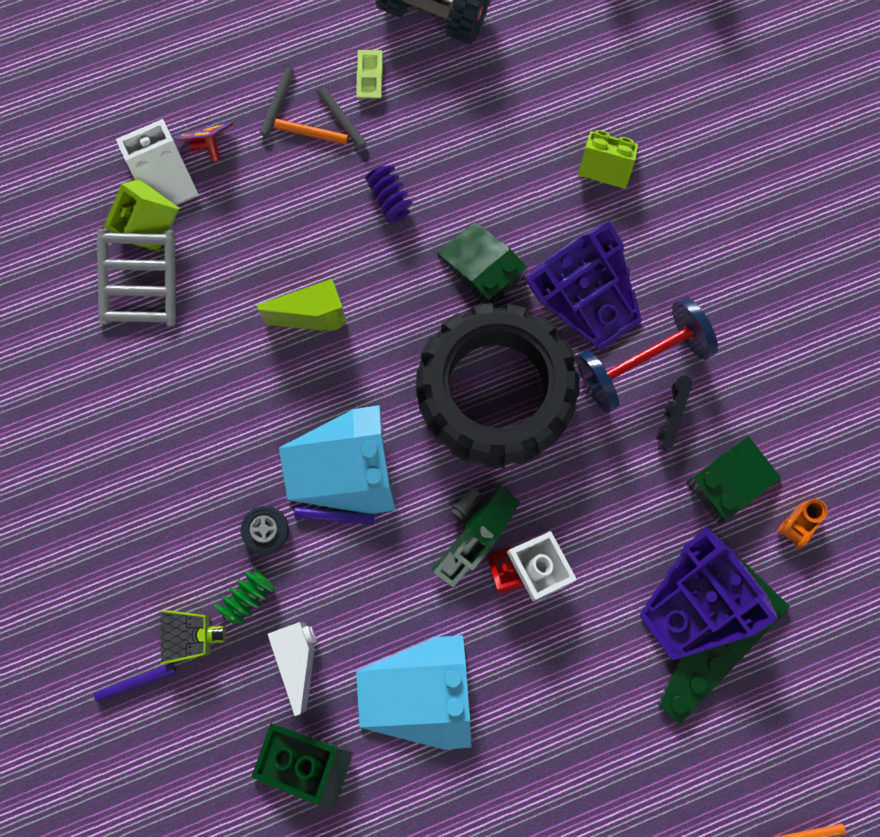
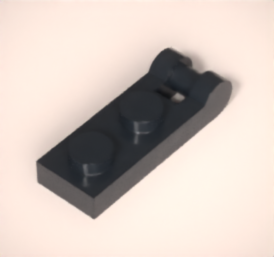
M680 376L671 386L674 397L672 401L669 400L664 410V415L667 416L665 426L660 425L656 440H659L658 449L668 452L674 445L692 387V380L688 376Z

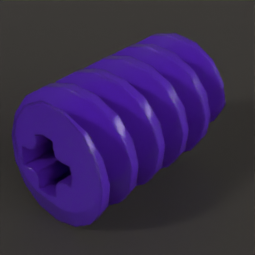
M393 165L378 167L370 171L364 178L368 181V186L372 189V194L376 198L377 204L381 206V212L385 215V220L388 223L404 219L410 213L408 208L413 203L411 199L404 200L408 196L407 191H400L404 184L402 182L395 183L399 179V175L397 173L391 174L395 170Z

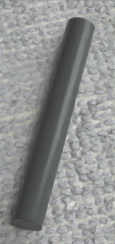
M291 68L285 69L259 134L263 137H269L295 73Z
M324 86L319 88L317 94L358 149H363L367 145L366 141Z

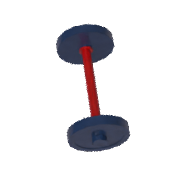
M687 297L676 301L672 305V314L678 332L607 371L591 351L585 350L576 356L579 374L591 397L604 412L610 413L620 406L619 398L612 382L614 378L678 343L685 341L690 350L703 360L709 359L718 352V342L713 327L696 302Z

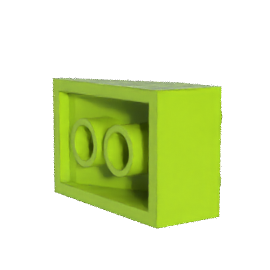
M332 279L256 305L266 325L320 331L328 329V331H333L341 328L342 324L347 322Z

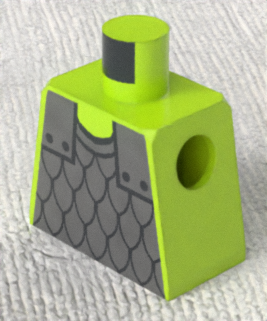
M161 610V664L175 663L210 655L211 643H225V626L211 627L210 616Z

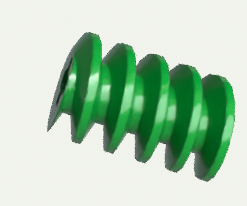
M253 567L255 570L254 574L248 571L244 572L247 578L246 582L240 579L237 580L240 587L239 590L232 587L229 588L233 596L232 598L224 595L221 597L225 603L224 606L214 605L216 610L233 625L235 623L240 625L245 623L242 614L249 617L253 615L249 606L254 608L260 607L257 598L263 600L268 598L264 591L265 589L271 592L275 590L273 584L255 567Z

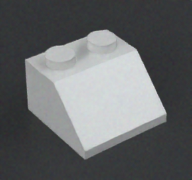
M551 531L507 551L532 601L541 600L577 580Z

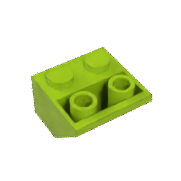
M590 131L577 175L626 189L635 163L638 144L634 143L630 138L620 137L618 139L611 137L605 131Z
M138 179L121 184L103 227L111 233L165 234V231L171 229L180 208ZM134 244L156 251L161 250L163 246L159 244Z

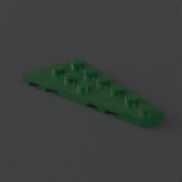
M738 557L767 594L779 619L790 606ZM777 620L754 636L679 658L658 705L680 725Z

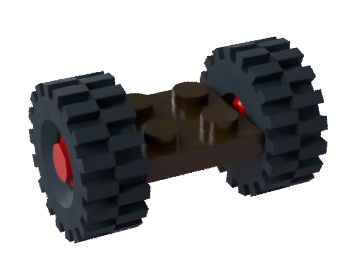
M375 0L378 9L398 17H403L407 12V8L411 7L415 10L431 12L432 16L438 19H448L446 35L469 45L473 44V41H475L476 36L479 34L480 27L484 23V18L491 2L490 0Z

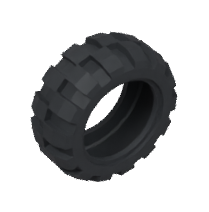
M492 303L472 306L471 312L462 316L456 313L441 324V330L435 336L429 338L421 353V361L416 373V395L420 414H422L427 424L428 431L438 444L442 443L451 450L452 455L467 463L474 461L485 464V467L505 468V465L520 463L521 465L533 460L555 444L564 433L576 410L575 405L580 394V374L576 372L574 365L576 357L568 341H562L555 333L557 330L556 326L543 316L537 319L527 314V308L508 303L507 308H493ZM485 346H505L525 355L537 368L543 383V402L539 410L523 423L508 428L486 427L470 420L456 406L448 384L452 371L464 356Z

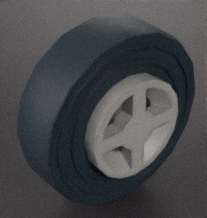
M260 506L246 514L241 523L240 533L242 541L249 549L259 554H270L284 546L289 535V525L281 511L270 506Z

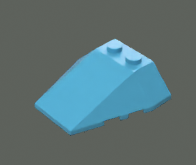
M380 405L353 409L279 447L287 500L365 514L396 510L393 486L389 480L382 436L384 429Z
M463 635L433 638L356 671L359 728L443 750L472 748Z

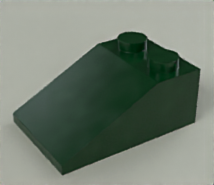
M473 222L437 252V255L482 304L492 303L493 305L524 279L527 272V266L519 257L477 222Z
M747 436L687 480L686 483L715 521L720 524L746 507L777 482L781 476L751 438Z
M270 723L251 778L318 806L335 808L354 752Z

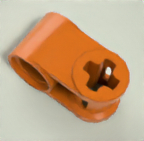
M819 499L801 502L793 513L780 525L776 533L786 536L795 544V548L800 550L808 543L815 530L826 518L828 513L826 504ZM809 505L816 509L814 519L810 518L807 514V507Z

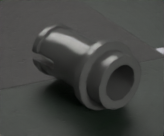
M470 487L458 504H453L451 514L461 522H464L465 519L468 520L470 518L469 514L480 500L483 499V496L479 495L480 493Z

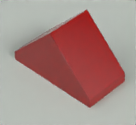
M512 547L487 554L499 595L525 587L507 553Z

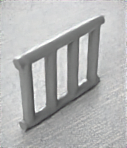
M97 229L99 324L106 325L109 324V321L164 322L171 327L175 326L174 231H165V234L107 233V230ZM108 243L164 245L165 260L108 259ZM108 270L165 271V286L109 285ZM109 296L165 297V312L109 311Z

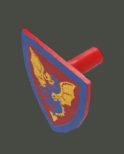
M234 122L192 130L173 136V139L176 141H190L189 148L191 151L208 149L211 162L219 161L221 157L214 136L234 125Z

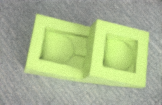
M358 50L357 98L382 99V50Z

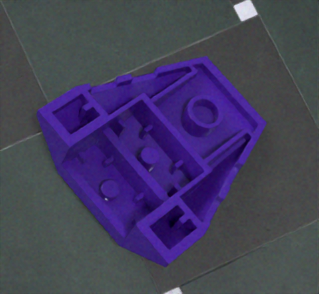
M606 221L574 239L537 265L525 278V281L539 302L601 351L642 322L635 291L632 290L629 278V266H626L623 251H625L623 242L610 221Z
M707 527L684 545L681 550L682 553L674 565L670 567L660 587H657L640 613V617L671 660L754 636L778 619L767 594L733 550Z

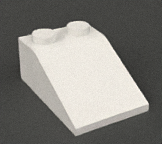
M298 622L268 634L295 716L307 711L315 651L313 643L317 642L312 626L309 627L306 623Z

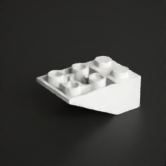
M163 119L116 139L135 180L140 179L176 206L199 196Z

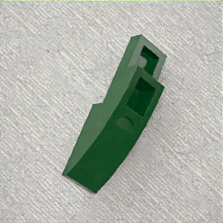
M498 485L465 524L466 529L431 568L433 573L454 588L469 569L473 571L489 552L509 523L520 501L501 485Z

